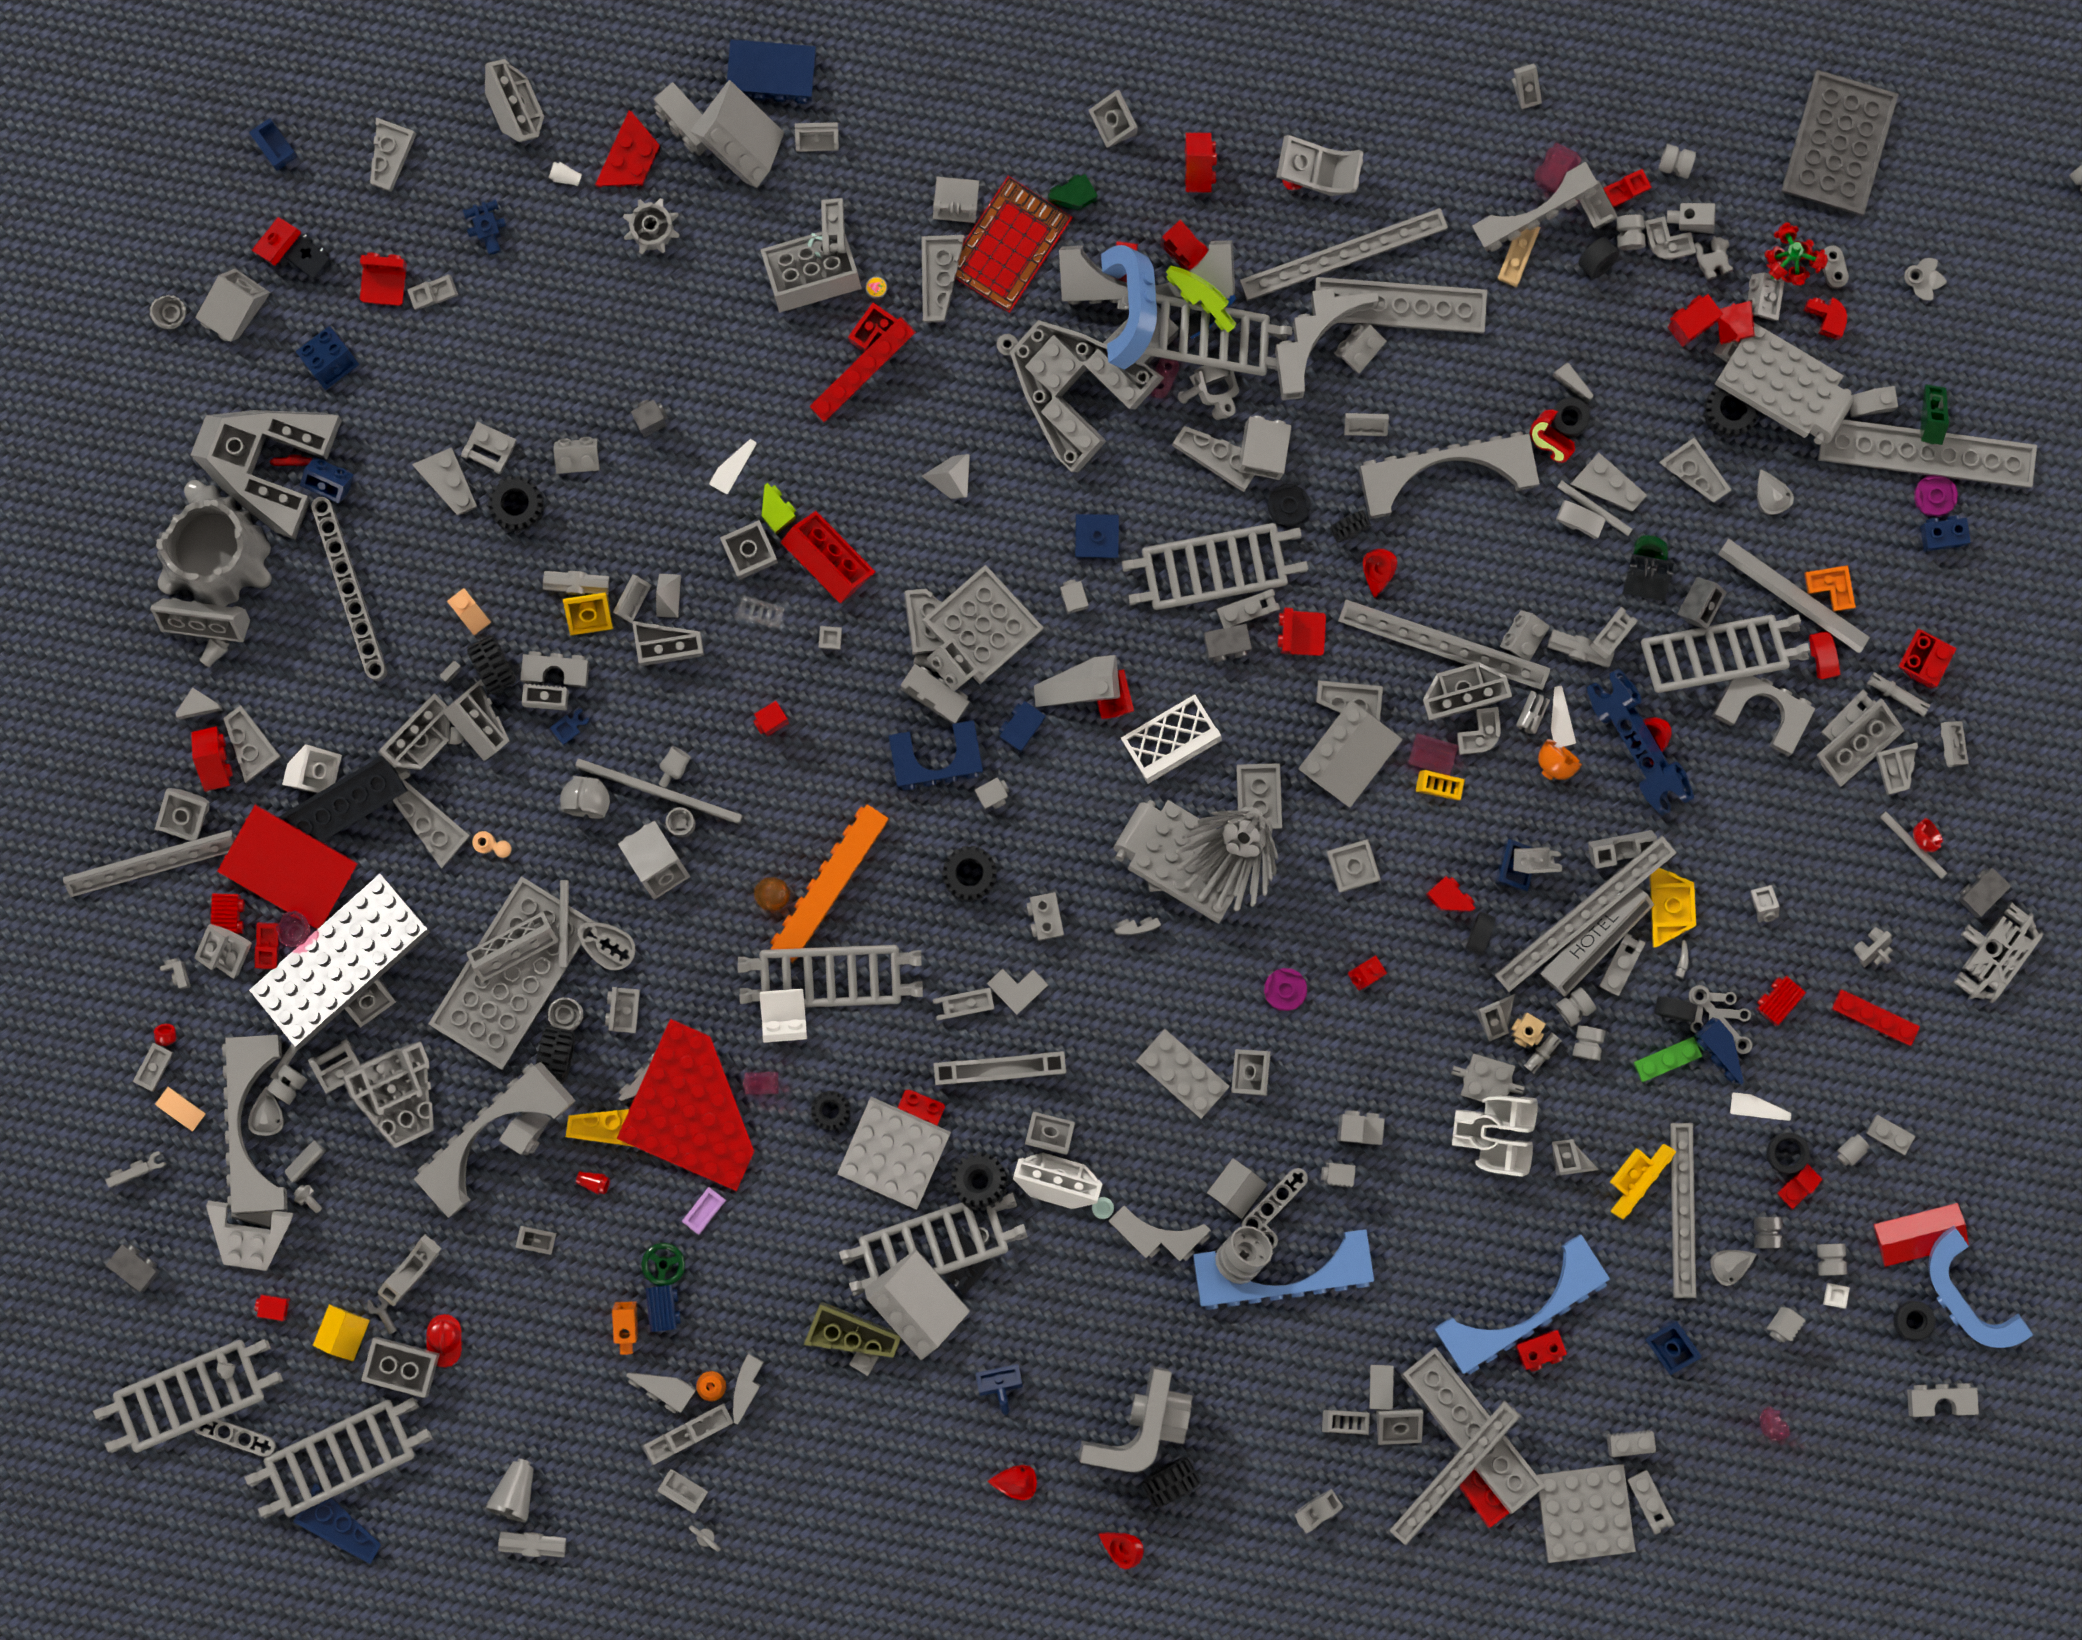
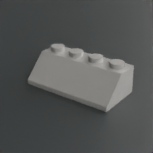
M163 598L151 605L150 608L161 632L244 642L250 623L246 609L238 606L225 607L220 604L210 605L199 601L188 602L177 598Z

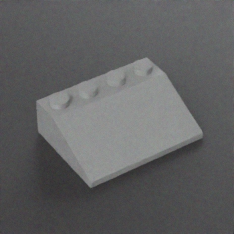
M730 80L690 131L742 181L756 188L769 173L784 135V131Z
M822 232L815 233V235L822 236ZM812 235L760 249L779 313L862 289L846 235V253L831 252L829 255H824L822 241L815 239L814 237L817 236ZM811 238H814V242H813L812 246L809 247V246H808L809 240H810ZM837 239L830 241V244L837 243ZM815 252L820 253L821 258L816 257Z
M1350 700L1298 769L1345 805L1351 807L1402 741V738Z
M917 1249L864 1288L867 1300L920 1360L939 1347L970 1312Z

